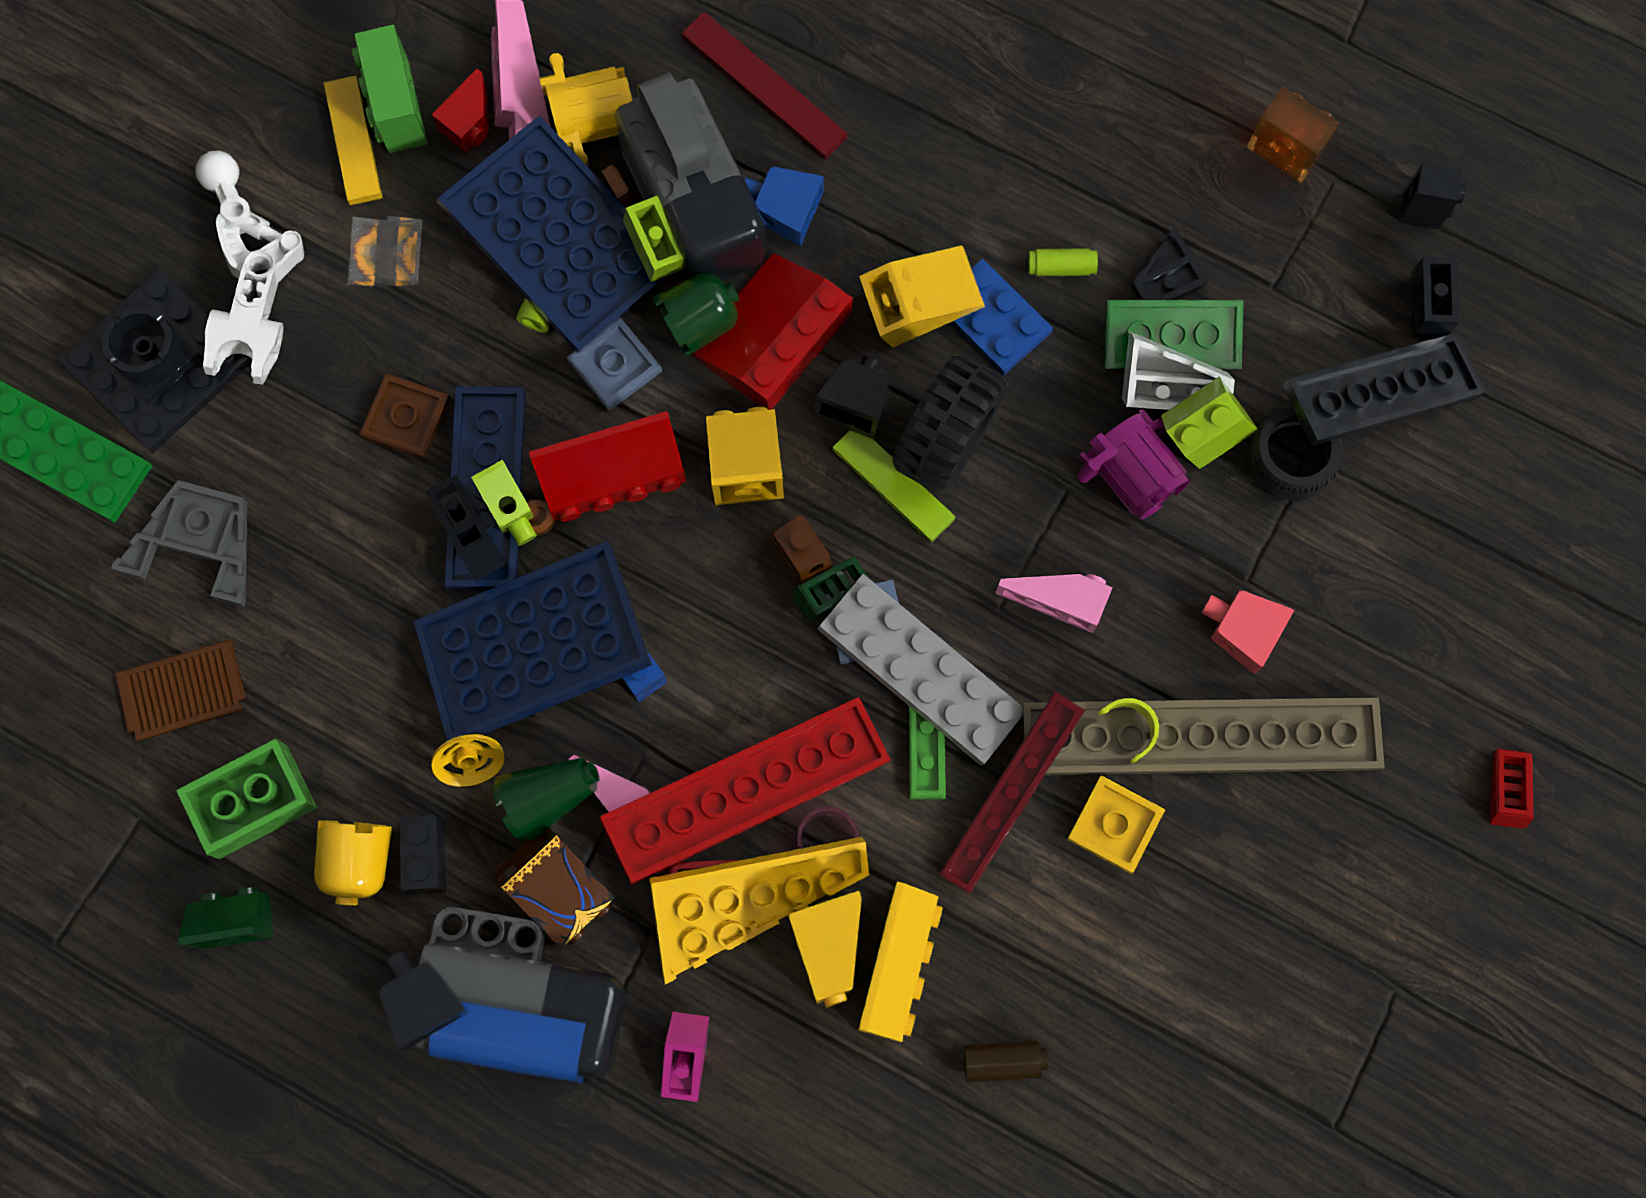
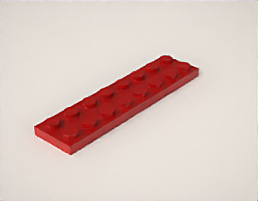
M857 697L600 816L599 820L630 885L888 764L891 759L860 698Z

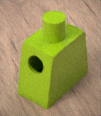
M503 460L471 477L503 533L510 531L518 546L531 541L537 536L528 521L534 515ZM509 504H514L516 507L515 511L505 514L503 509Z

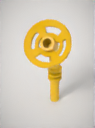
M478 734L458 736L446 741L435 751L431 760L432 771L438 780L451 786L468 787L478 785L491 779L500 771L504 763V752L501 745L488 736ZM473 740L484 742L491 747H483L480 743ZM488 758H492V761L486 767L476 772V769L482 767ZM451 763L454 767L463 769V773H452L446 770L444 766Z

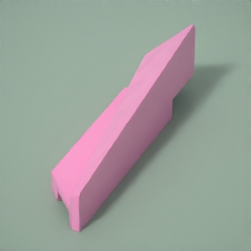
M495 0L496 27H492L491 32L494 121L497 127L508 128L509 126L510 140L539 115L549 126L550 122L539 80V72L523 1Z

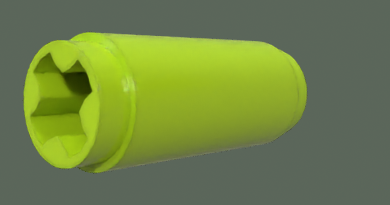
M1090 248L1036 249L1035 251H1029L1028 254L1029 275L1090 276V274H1097V250H1090Z

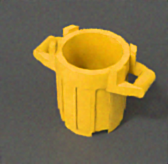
M554 53L550 56V65L555 74L540 77V84L544 96L548 95L558 136L588 167V157L583 152L582 144L618 136L615 112L620 106L632 102L627 77H624V67L617 69L610 67L565 78L563 58L560 54Z

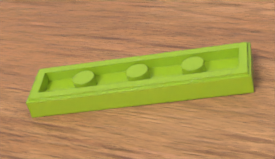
M850 430L833 446V452L930 543L955 520V516L925 487L898 472L893 465V457L872 438Z

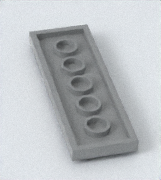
M862 574L817 628L981 766L987 762L1023 715V707L864 574Z

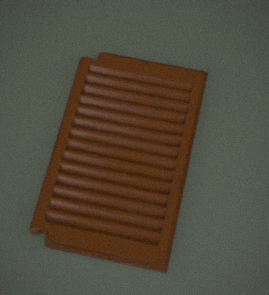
M232 639L114 673L127 732L135 733L134 738L136 741L242 711L243 707L240 701L246 699Z

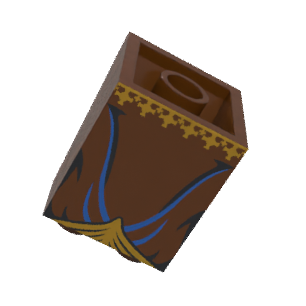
M550 827L534 840L523 842L492 871L501 888L560 949L566 944L571 945L583 935L584 927L593 918L599 919L610 909L612 905L610 902L615 898L607 887Z

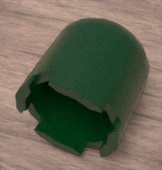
M703 272L653 297L657 307L662 304L665 305L660 308V311L678 345L681 346L686 343L685 346L681 347L686 357L730 331L737 322L738 311L735 302L740 300L731 282L724 285L720 278L712 273Z

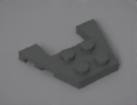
M177 480L150 515L152 519L141 533L135 534L129 542L131 546L121 558L117 557L111 569L117 573L145 580L158 546L222 564L210 596L220 601L244 607L246 603L247 501L243 497Z

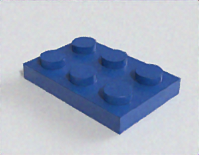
M982 259L971 269L985 307L950 323L1004 376L1052 333L1053 327Z

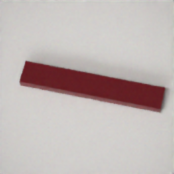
M703 12L682 32L683 40L824 160L847 139L846 131L706 12Z
M1054 691L939 875L967 893H971L1084 714V709Z

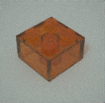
M1283 87L1260 117L1247 148L1303 183L1324 154L1340 123L1334 120L1333 116L1327 111L1319 110L1306 102L1299 93L1291 92Z

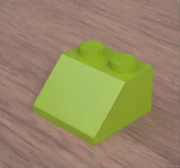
M1220 376L1161 415L1166 432L1184 456L1199 469L1258 431L1254 422Z

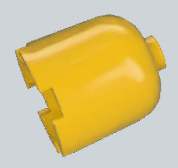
M318 820L314 877L319 890L324 894L335 896V904L358 905V898H367L378 893L385 879L392 826L354 822V825L342 824L339 821Z

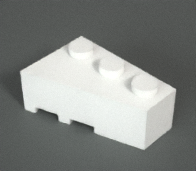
M1129 331L1122 400L1126 407L1170 410L1219 376L1233 394L1235 380L1228 372Z

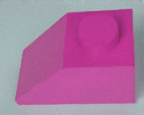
M672 1012L665 1042L661 1097L698 1102L707 1045L709 1017Z

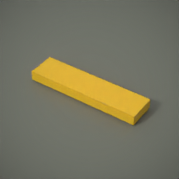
M357 76L324 82L347 201L350 205L382 199Z

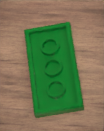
M1106 300L1104 369H1125L1129 331L1218 369H1242L1244 300Z

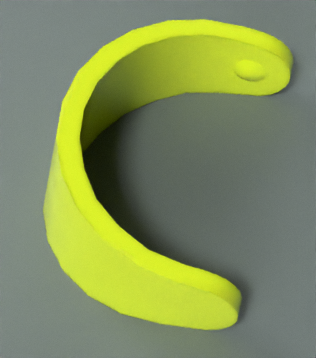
M1124 698L1112 702L1097 714L1102 716L1114 708L1129 707L1142 714L1146 719L1150 729V740L1146 749L1130 760L1133 764L1144 757L1155 745L1159 735V722L1154 710L1148 704L1134 698Z

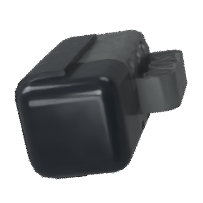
M667 72L637 84L638 97L632 99V102L620 106L615 112L619 143L623 149L621 152L622 160L640 202L658 196L667 222L679 251L684 258L682 270L675 274L677 277L687 280L697 274L706 272L718 276L721 281H724L757 267L765 257L766 224L695 80L689 78L677 83L672 74Z

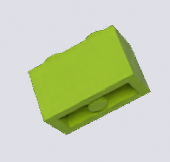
M658 196L626 207L623 223L650 281L653 282L681 271L684 258L679 251Z

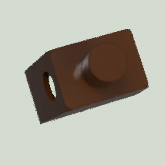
M803 515L796 517L771 534L769 538L770 543L799 585L832 568L828 551ZM816 565L820 566L815 571L809 573V571Z

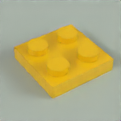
M1101 775L1067 840L1121 870L1132 874L1165 809Z

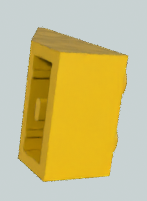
M963 246L889 262L859 276L879 335L892 348L985 307Z

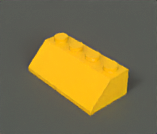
M896 883L858 1031L897 1042H902L903 1035L911 1036L916 1016L909 1013L912 1000H920L925 981L924 978L918 977L921 964H929L934 945L933 942L927 941L930 928H938L943 907L936 905L938 896L905 883Z

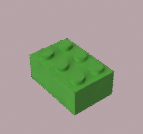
M394 24L355 33L357 47L352 48L353 57L357 68H360L362 77H359V83L364 98L367 97L369 107H366V114L370 126L374 127L378 143L384 142L389 154L428 145L408 58Z
M277 739L176 790L206 855L217 859L233 853L317 808L288 746Z

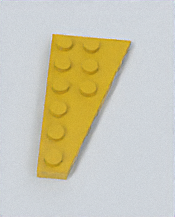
M862 837L649 878L662 976L665 985L677 979V974L694 966V968H697L707 963L706 959L724 949L731 950L779 924L778 920L786 917L788 914L808 908V904L827 894L832 896L869 876L865 840Z

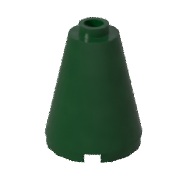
M583 758L504 773L494 780V801L496 807L503 805L507 816L501 819L510 833L520 842H526L537 838L597 790V782H599L600 777L595 765Z

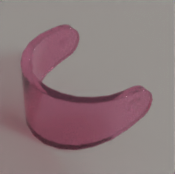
M825 806L814 809L805 816L799 826L797 835L798 849L803 848L801 839L805 827L816 817L835 815L842 818L852 828L854 838L859 837L856 824L845 811L837 807Z

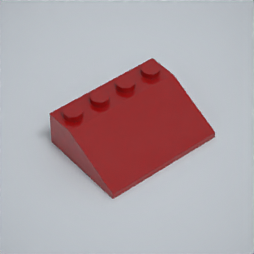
M775 253L769 257L738 294L740 300L735 302L738 311L735 326L724 335L691 354V356L756 405L766 407L768 410H772L852 315L853 298L828 279Z
M667 411L529 452L554 521H573L578 519L581 513L591 510L603 512L613 508L614 503L624 500L628 502L640 501L646 498L648 493L658 490L670 492L678 489L681 483L687 482Z

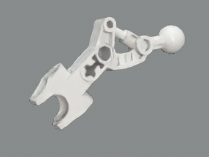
M209 151L202 155L196 164V178L206 190L216 193L221 204L220 214L216 219L218 237L225 261L232 275L239 280L230 313L213 309L209 314L205 328L203 368L205 374L215 376L227 357L233 354H245L252 358L251 376L253 377V383L263 385L278 358L283 337V323L268 320L278 282L304 258L302 238L295 231H286L281 234L270 228L268 221L252 213L248 202L239 197L235 188L239 178V167L230 154L223 151ZM247 233L257 240L264 238L270 243L259 250L250 252L246 249L240 234ZM258 270H267L264 274L255 273ZM254 291L257 292L258 298H255Z

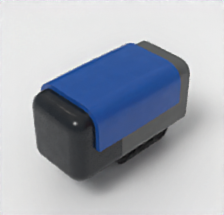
M448 907L437 914L430 943L424 946L419 965L426 961L432 964L462 1001L469 1013L464 1016L460 1014L461 1017L413 1047L429 1050L431 1057L513 1073L583 1083L585 1077L602 1078L612 1070L615 1062L626 1005V990L615 976L608 973L541 962L545 935L530 920ZM452 917H461L463 922L461 931L455 935H447L445 931L447 921ZM489 923L498 924L499 934L497 938L490 942L483 941L481 937L483 927ZM525 929L534 930L536 934L534 944L528 948L519 947L517 943L519 934Z

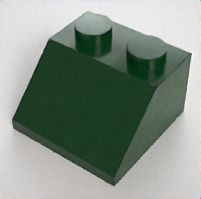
M257 887L235 890V896L222 898L221 893L200 895L199 902L187 903L178 936V944L180 946L205 950L274 939L270 895L258 892Z

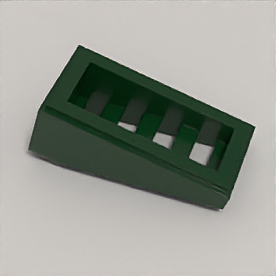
M855 556L799 585L794 591L793 599L810 624L832 612L852 588V585L843 573L847 570L855 583L862 574L868 577ZM833 578H836L845 592L840 593L832 581ZM820 586H824L828 594L831 596V600L828 601V599L820 589Z

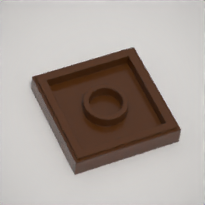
M385 373L359 435L363 439L426 459L451 398L448 394Z

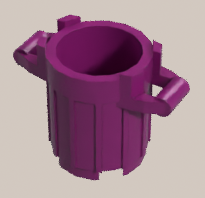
M1144 409L1139 410L1137 414L1117 425L1105 436L1102 432L1095 436L1089 442L1092 445L1089 452L1086 454L1083 451L1079 454V458L1085 465L1077 473L1078 480L1082 483H1087L1091 478L1100 474L1128 511L1133 515L1136 514L1142 520L1163 507L1161 505L1162 502L1173 493L1175 496L1180 494L1191 482L1186 476V469L1160 438L1166 431L1162 417L1160 416L1157 420L1152 421Z

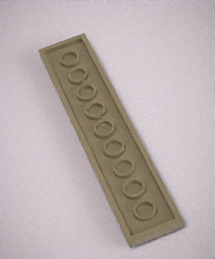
M1379 698L1143 701L1154 710L1158 718L1159 735L1152 749L1133 764L1130 760L1143 752L1150 740L1149 725L1142 714L1129 707H1118L1099 716L1097 713L1114 701L1073 702L1084 709L1085 712L1045 775L1382 770L1385 766ZM1047 702L1022 704L1023 741Z

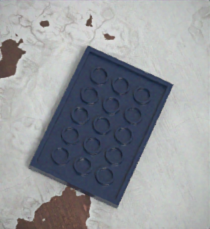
M540 115L437 198V203L577 354L668 277L666 276L653 282L650 281L623 223L626 208Z
M608 541L414 620L447 741L462 735H484L652 666L613 548Z

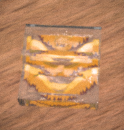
M389 215L387 221L352 217L348 284L365 286L417 285L422 220Z

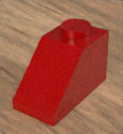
M478 69L432 114L437 129L466 153L474 146H479L489 131L487 86L482 72Z

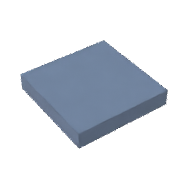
M621 318L579 354L574 351L566 357L570 365L608 411L662 372V367Z

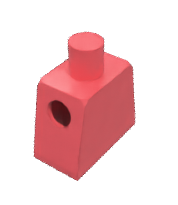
M1239 590L1230 604L1211 595L1201 613L1219 623L1211 636L1212 641L1249 671L1256 674L1267 661L1294 610Z

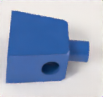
M771 167L764 183L747 177L745 182L761 213L766 228L801 246L823 195L824 177L778 167Z

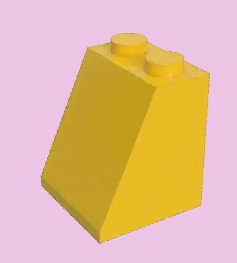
M753 407L744 413L722 410L715 412L713 416H706L711 483L715 505L783 499V478L775 409L768 410L766 407Z
M860 891L788 914L816 1003L824 1002L826 1008L846 1002V994L852 992L862 898Z

